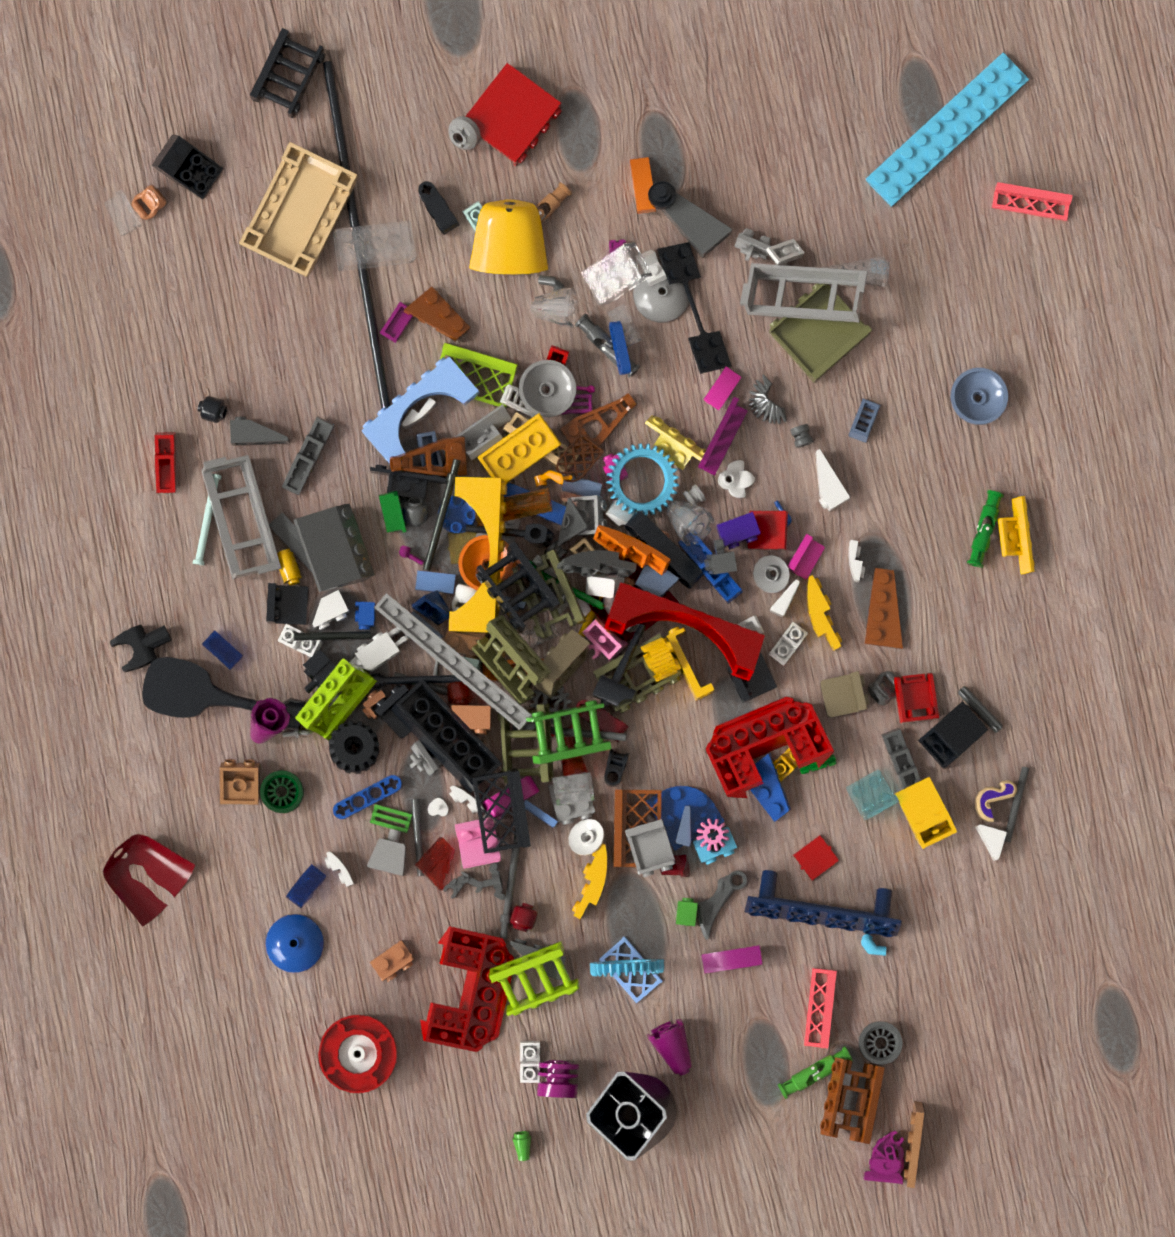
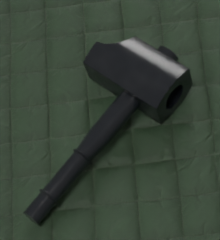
M536 523L526 525V530L505 528V533H502V536L524 538L538 548L551 545V541L554 539V533L550 529ZM466 524V532L487 534L485 526Z
M639 624L612 679L601 675L592 695L600 699V703H604L606 707L613 705L620 708L623 704L634 702L636 699L637 691L620 683L646 629V626Z

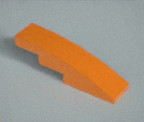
M602 525L597 527L593 539L608 551L619 552V559L624 561L628 557L641 568L648 565L660 575L667 571L671 559L655 548L620 531Z

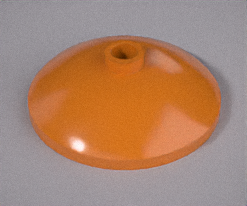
M481 535L470 540L463 547L459 556L460 574L466 584L475 590H478L481 586V583L476 578V569L481 565L486 570L487 568L484 567V564L490 560L488 535ZM504 541L505 549L504 552H501V559L507 556L509 544ZM510 562L504 566L503 571H500V579L504 581L513 573L512 568L516 567L515 562Z

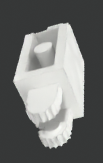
M398 627L389 633L385 632L383 634L380 632L372 638L374 641L370 644L364 643L357 648L358 652L355 653L356 656L350 663L364 670L366 669V671L373 672L399 654L400 650L398 647L410 638L406 635L394 643L391 637L401 632Z

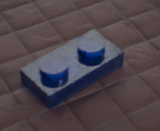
M215 630L202 643L207 650L230 670L243 657L240 652Z

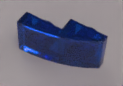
M311 864L288 892L286 898L299 908H302L313 896L314 891L326 879V875Z

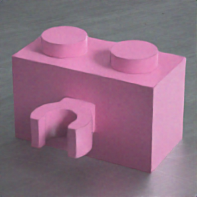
M599 618L595 619L583 631V634L593 643L589 646V651L591 649L595 650L593 659L598 658L601 652L609 660L616 658L628 643L612 631L605 629V625Z

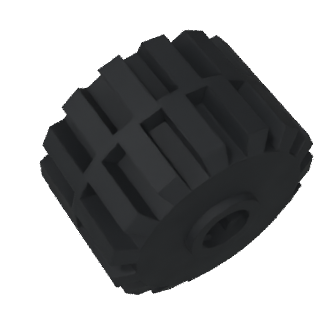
M347 721V724L343 725L342 723L331 734L329 752L337 768L344 770L345 773L351 774V772L360 774L361 771L369 770L370 766L374 765L377 761L380 751L378 737L369 725L366 726L360 721L358 723ZM353 744H355L356 747H360L357 748L356 753H354L353 750H349L352 748Z

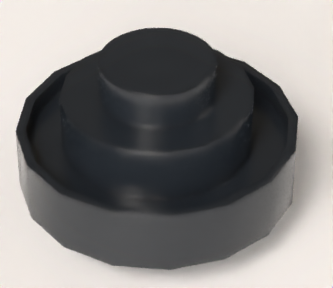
M659 181L650 187L648 198L651 205L656 209H668L676 201V191L669 182Z

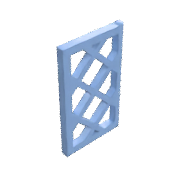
M625 936L599 958L600 961H605V958L613 955L616 956V960L619 959V956L630 957V960L633 957L644 959ZM625 942L631 949V954L619 953V946ZM646 971L643 972V984L631 983L632 972H629L628 983H624L617 973L613 975L636 1003L663 982L658 974L655 973L652 975L657 981L652 985L645 984ZM631 986L642 987V994L636 998L631 992Z

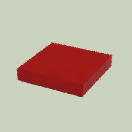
M749 511V513L753 512L761 534L757 536L758 540L748 543V549L786 550L788 511Z

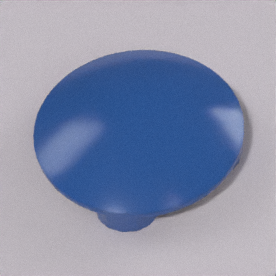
M455 495L451 496L443 528L451 533L466 532V524L473 525L476 520V511L462 498H458Z

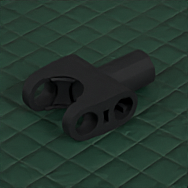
M142 624L122 632L113 638L110 644L111 647L127 644L133 648L132 659L128 661V664L122 666L123 672H129L151 664L157 659L153 649L172 640L165 625L146 634Z

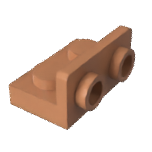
M401 940L372 960L370 964L379 975L381 981L387 980L389 982L397 977V971L400 969L405 971L413 966L412 961L415 959Z

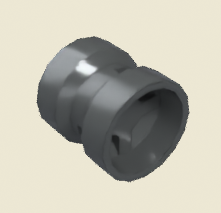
M808 424L790 429L791 435L795 438L794 444L796 448L814 443L812 436L809 435L810 429Z

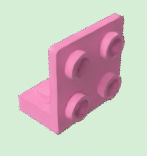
M490 817L484 821V827L491 830L494 826V821ZM479 820L455 824L464 869L501 861L500 851L484 854ZM493 835L487 840V848L495 847L498 843L497 838Z

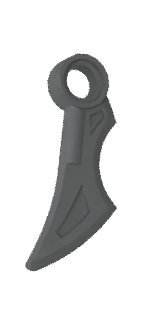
M733 871L731 874L718 880V887L714 895L708 900L698 902L699 924L706 940L709 939L712 926L719 911L735 890L745 887L747 877L743 872ZM736 874L743 877V883L739 886L732 883V877Z

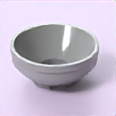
M459 116L449 125V137L458 148L470 150L479 144L481 138L480 130L477 124L470 118ZM456 133L462 136L463 142L457 140Z

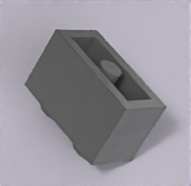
M723 539L713 540L716 553L706 555L707 559H704L706 571L714 575L737 571L735 553L733 551L724 552Z

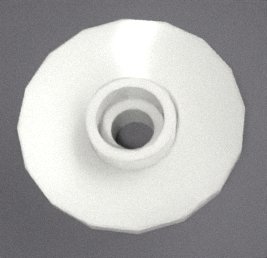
M586 819L580 821L570 831L568 838L569 846L578 855L585 856L594 853L603 843V827L596 820Z

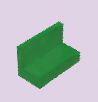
M393 491L380 494L379 500L387 533L402 530L403 533L406 532L398 492Z

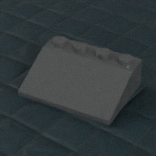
M350 503L294 519L319 592L360 583L375 575Z

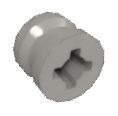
M696 484L692 486L691 490L683 492L684 497L692 508H695L697 503L706 500Z

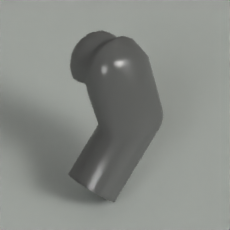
M539 275V284L552 286L554 288L553 294L561 296L563 294V290H565L564 284L557 278Z

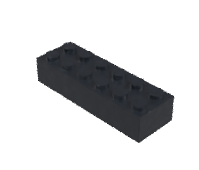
M423 679L392 707V712L469 793L474 791L472 777L492 774L502 764ZM484 780L477 781L478 786H479Z

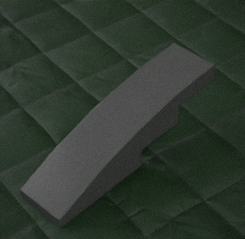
M316 417L282 485L283 488L300 495L335 426L334 424Z
M900 728L881 734L902 789L921 781Z

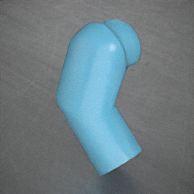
M870 934L862 936L861 945L868 954L886 956V946H877Z

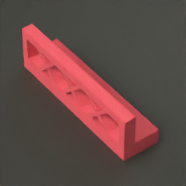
M997 182L992 208L1067 221L1072 195ZM998 194L1006 195L1010 202L1006 205L997 204ZM1023 198L1029 205L1025 208H1018L1015 201ZM1040 201L1046 205L1047 209L1040 212L1033 205ZM1056 205L1065 206L1064 215L1055 214L1052 208Z
M812 968L804 1046L827 1049L829 1047L837 971ZM816 973L827 974V981L821 987L815 981ZM816 985L818 989L814 992V987ZM818 991H821L825 999L822 1004L817 1006L813 1001V996ZM818 1010L823 1018L819 1024L815 1025L811 1020V1015ZM815 1029L821 1035L820 1043L809 1042V1034Z

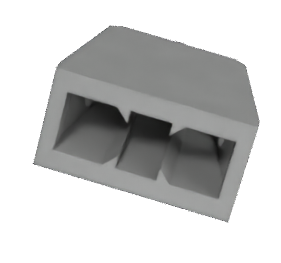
M390 829L387 840L379 838L367 864L368 868L404 876L406 845L399 843L401 831Z

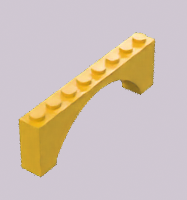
M455 477V496L465 500L476 511L488 534L490 544L489 568L501 560V552H504L505 549L502 533H505L503 514L506 513V502L503 501L504 495L507 494V483H504L502 478ZM504 567L490 576L495 585L503 581V579H500V571H503ZM484 583L481 584L468 602L455 612H450L449 631L489 633L486 630V625L490 620L499 616L500 609L497 600L489 596L488 588Z

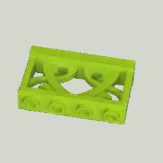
M343 658L295 718L306 729L323 736L329 741L333 731H336L338 726L345 722L377 681L367 671ZM342 691V693L335 700V702L330 707H328L332 700L337 696V694Z

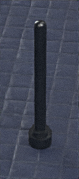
M372 673L371 675L377 681L372 689L381 688L385 684H418L422 679L426 683L462 682L455 675L384 677L380 673Z

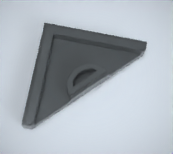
M568 498L557 542L559 547L589 528L571 498Z

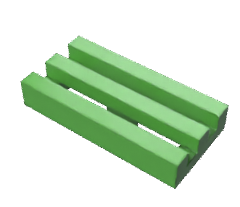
M375 804L370 823L407 833L412 814ZM378 809L408 817L407 821L377 813ZM379 817L405 824V828L376 821L375 819Z

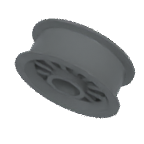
M873 1022L867 1025L860 1034V1052L865 1059L874 1064L884 1065L891 1063L899 1056L902 1050L901 1034L890 1023ZM885 1029H886V1030H888L889 1032L884 1036ZM873 1030H875L876 1036L871 1033ZM890 1034L893 1035V1038L887 1039ZM868 1035H870L873 1038V1040L867 1039ZM880 1037L884 1038L886 1042L885 1046L881 1049L875 1045L876 1040ZM866 1041L872 1042V1044L867 1046ZM895 1041V1045L889 1044V1042ZM888 1046L894 1047L893 1051H891L888 1048ZM874 1047L871 1052L868 1051V1048ZM877 1050V1054L875 1057L872 1054ZM885 1050L890 1053L888 1056H886Z

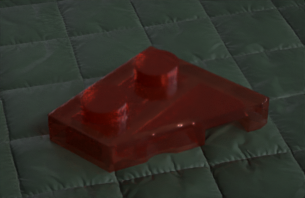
M439 837L415 864L440 891L444 889V879L446 874L449 873L450 862L453 860L455 850L443 837Z

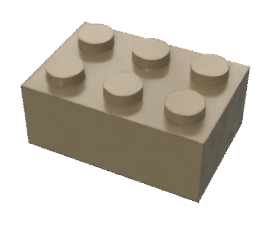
M573 629L568 634L564 633L559 639V644L556 647L552 646L547 652V657L542 660L551 670V673L544 678L543 682L535 687L549 698H552L587 660L590 642Z

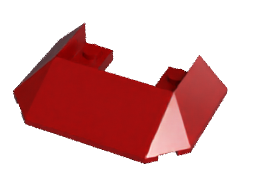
M787 696L716 726L713 737L705 749L726 796L733 798H747L746 791L763 784L753 761L757 757L788 745L800 769L816 762L819 768L834 753L812 704L794 701L793 698Z
M449 926L438 944L444 945L439 964L467 970L459 1008L430 1003L427 1020H420L423 1041L478 1052L488 1042L498 1038L507 996L501 983L498 981L491 982L489 978L490 969L512 961L514 957L509 953L503 938ZM512 975L507 978L509 984L511 983Z

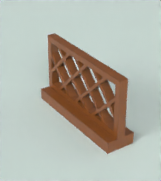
M615 789L614 867H636L635 863H626V854L631 850L629 848L626 851V844L630 847V844L626 841V825L634 828L641 821L647 824L644 818L651 811L657 816V820H660L662 790ZM627 793L636 794L641 800L632 807L627 802ZM649 794H658V801L653 807L644 800ZM642 801L650 809L643 817L634 810ZM631 811L640 818L633 826L627 822V815Z

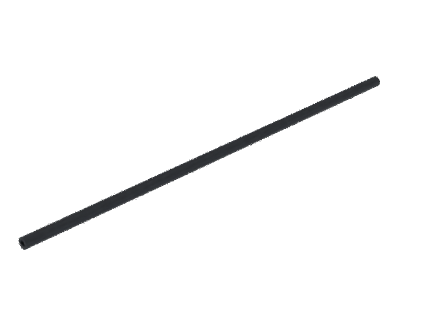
M332 61L323 62L339 162L341 167L351 171ZM353 188L346 203L381 409L384 407L389 408L390 400Z

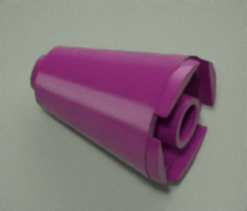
M273 698L257 701L252 708L250 737L255 743L263 744L286 729L290 719L286 706Z
M676 1019L675 1024H671L669 1021L652 1029V1035L647 1034L648 1040L673 1073L679 1074V1076L689 1073L692 1064L682 1019Z

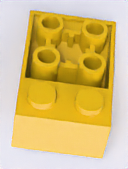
M930 777L895 793L913 834L922 849L957 832Z

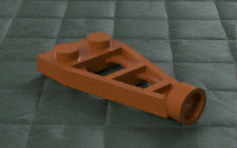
M627 393L619 400L574 418L563 426L560 431L570 444L581 432L600 447L630 409L634 408L637 404L630 394ZM613 409L617 413V417L610 424H606L601 415ZM592 420L600 422L602 430L596 438H590L583 428L585 423ZM580 437L575 443H580ZM582 437L583 443H589ZM590 445L583 446L584 452L591 451ZM574 446L576 452H582L581 446Z
M465 437L443 438L398 456H391V471L402 470L447 477V473H450L453 459L461 460L457 475H467ZM441 449L445 450L446 465L443 467L432 465L431 454ZM425 454L426 465L413 466L412 458L416 455Z

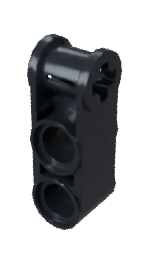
M429 181L422 182L418 187L419 196L428 213L435 220L437 227L445 235L460 224L435 186ZM424 188L430 190L429 195L424 193Z

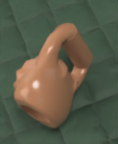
M149 185L145 190L137 194L132 201L133 209L142 220L153 218L158 210L166 205V199L154 185ZM139 199H142L151 210L149 215L137 202Z

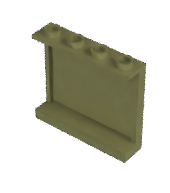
M816 283L812 287L814 291L809 295L805 293L798 299L799 304L794 308L827 310L831 287L828 284ZM836 295L834 310L852 311ZM783 317L780 320L778 318L769 325L771 327L769 334L814 383L872 332V329L868 325L865 326L861 320L858 323Z

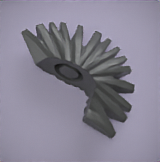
M762 375L764 385L756 380L758 385L753 384L758 392L750 391V394L756 396V398L749 399V401H753L749 406L754 405L751 410L757 408L753 414L757 413L756 417L759 418L765 412L762 421H765L769 416V423H772L773 420V423L776 424L777 419L778 424H781V417L784 422H787L785 407L778 406L767 395L773 383L765 375Z

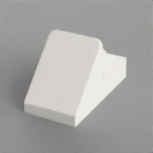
M794 239L767 248V252L776 265L786 266L790 261L801 258L805 253Z
M653 250L634 257L650 287L667 279Z
M614 573L595 574L587 577L586 594L613 598L620 582L624 583V577H619Z

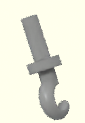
M295 730L283 732V737L295 736L299 738V735H309L313 731Z

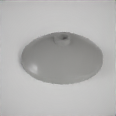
M643 274L639 276L635 283L633 291L634 303L638 311L651 321L658 323L673 321L684 313L689 304L684 284L682 283L669 285L666 279L650 287ZM664 289L666 293L661 295L658 291Z
M541 360L530 365L522 374L519 382V395L524 406L533 414L537 415L540 413L542 417H555L565 412L573 403L576 395V383L570 370L563 364L553 360ZM543 387H548L549 393H544Z

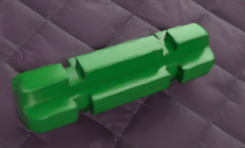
M831 755L819 768L816 762L799 770L801 774H806L809 771L813 772L826 768L828 765L833 766L837 761L835 756Z

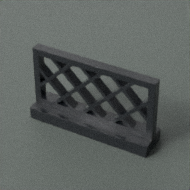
M517 768L472 777L484 854L531 846L520 772ZM507 776L508 783L504 789L495 784L499 777ZM486 780L490 783L484 793L478 789L477 781ZM493 786L501 791L496 800L487 796ZM504 793L510 797L511 801L506 808L498 803ZM485 797L493 802L487 812L481 808V802ZM496 805L504 810L499 819L490 814ZM507 812L513 816V822L509 827L501 822ZM488 816L496 821L491 830L484 827V821ZM498 824L507 828L501 838L493 833ZM510 831L516 835L517 843L508 844L504 841ZM491 835L499 840L495 847L487 848V840Z

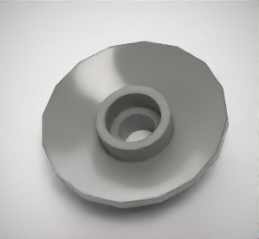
M768 555L759 559L755 564L753 571L754 580L763 591L776 593L784 589L789 583V567L782 558ZM772 570L776 571V576L771 574Z

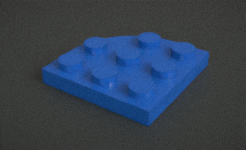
M675 786L662 791L661 819H663L669 842L674 851L683 847V845L676 844L675 840L685 806H690L691 841L703 835L698 833L697 829L705 830L700 824L703 822L708 826L707 819H711L712 825H714L715 819H719L717 826L725 822L713 801L705 793L688 786ZM658 794L646 800L651 807L657 803Z

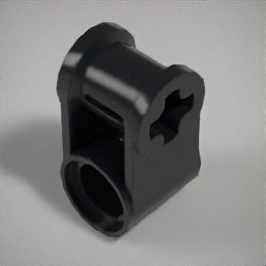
M612 748L610 749L604 775V781L607 786L616 787L620 784L629 753L623 754L615 752ZM608 774H617L618 780L614 783L610 782L607 779Z

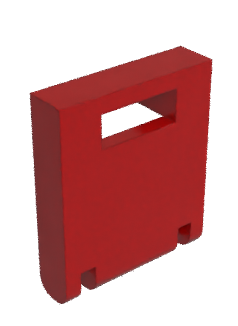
M925 673L902 676L901 679L900 677H894L900 723L939 718L932 673H927L926 678ZM926 709V716L912 717V710Z

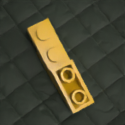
M811 575L807 582V606L810 620L817 637L825 635L834 652L842 647L840 643L843 641L838 632L834 633L831 627L834 624L830 616H825L824 614L830 610L831 602L827 595L823 596L820 590L823 587L819 579Z
M603 843L592 854L595 857L592 864L587 863L583 871L586 874L584 878L591 881L590 885L585 884L581 892L584 895L581 902L577 900L572 909L575 912L573 916L581 919L589 903L597 905L604 887L607 871L606 845Z

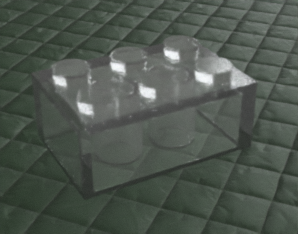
M635 242L623 244L581 272L598 305L613 302L652 276Z

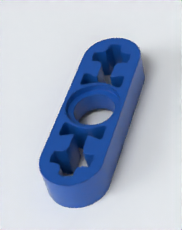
M621 321L610 322L609 329L618 372L620 375L630 374L631 365Z

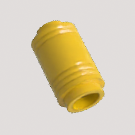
M290 549L278 552L277 555L281 566L279 571L284 584L289 586L298 584L302 575L294 553Z

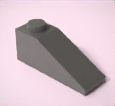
M235 417V420H230L232 446L290 444L287 436L251 420H246V417Z

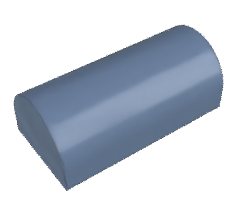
M435 431L417 434L418 448L437 441ZM440 451L433 452L431 454V464L443 467ZM420 454L422 466H425V454Z

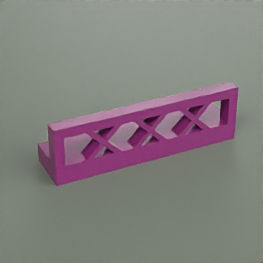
M736 397L732 399L698 465L700 469L714 476L748 412L736 405L739 400Z

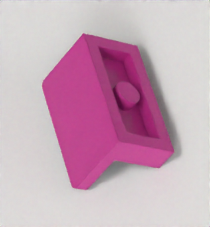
M808 534L805 535L788 565L789 571L805 580L825 549L823 545L812 540L813 537Z

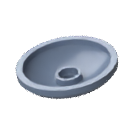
M972 368L963 372L955 380L950 394L951 404L956 414L962 420L970 424L984 425L995 421L1004 412L1008 402V390L1003 379L994 371L986 368ZM976 395H979L981 397V401H976L974 397Z

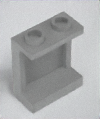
M663 819L625 830L638 875L643 874V877L653 875V870L661 868L662 872L673 869L672 865L676 864Z

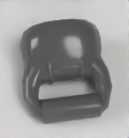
M892 671L881 673L868 686L869 694L879 705H886L891 699L896 698V692H893L883 681V678L886 676L894 685V677L896 676Z

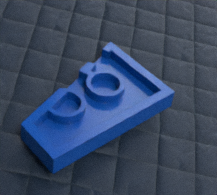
M770 752L755 764L763 784L750 789V791L775 822L790 811L791 808L779 781V775L774 767Z

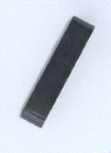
M636 511L624 525L634 538L655 548L671 559L667 570L677 576L685 587L692 589L704 575L703 571L642 512Z

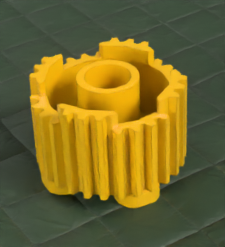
M661 637L641 647V650L646 653L643 655L646 665L656 674L653 676L656 682L678 673V670L681 669L677 658L675 659L671 654L674 650L666 638Z

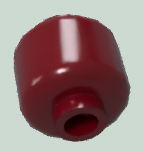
M522 903V906L516 905L514 907L510 923L514 929L527 932L534 928L538 914L533 910L532 905Z

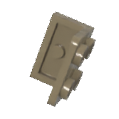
M859 671L852 672L849 675L825 679L820 683L826 713L829 718L867 709L866 705H869L868 695L863 693L862 687L865 686L863 675H859Z

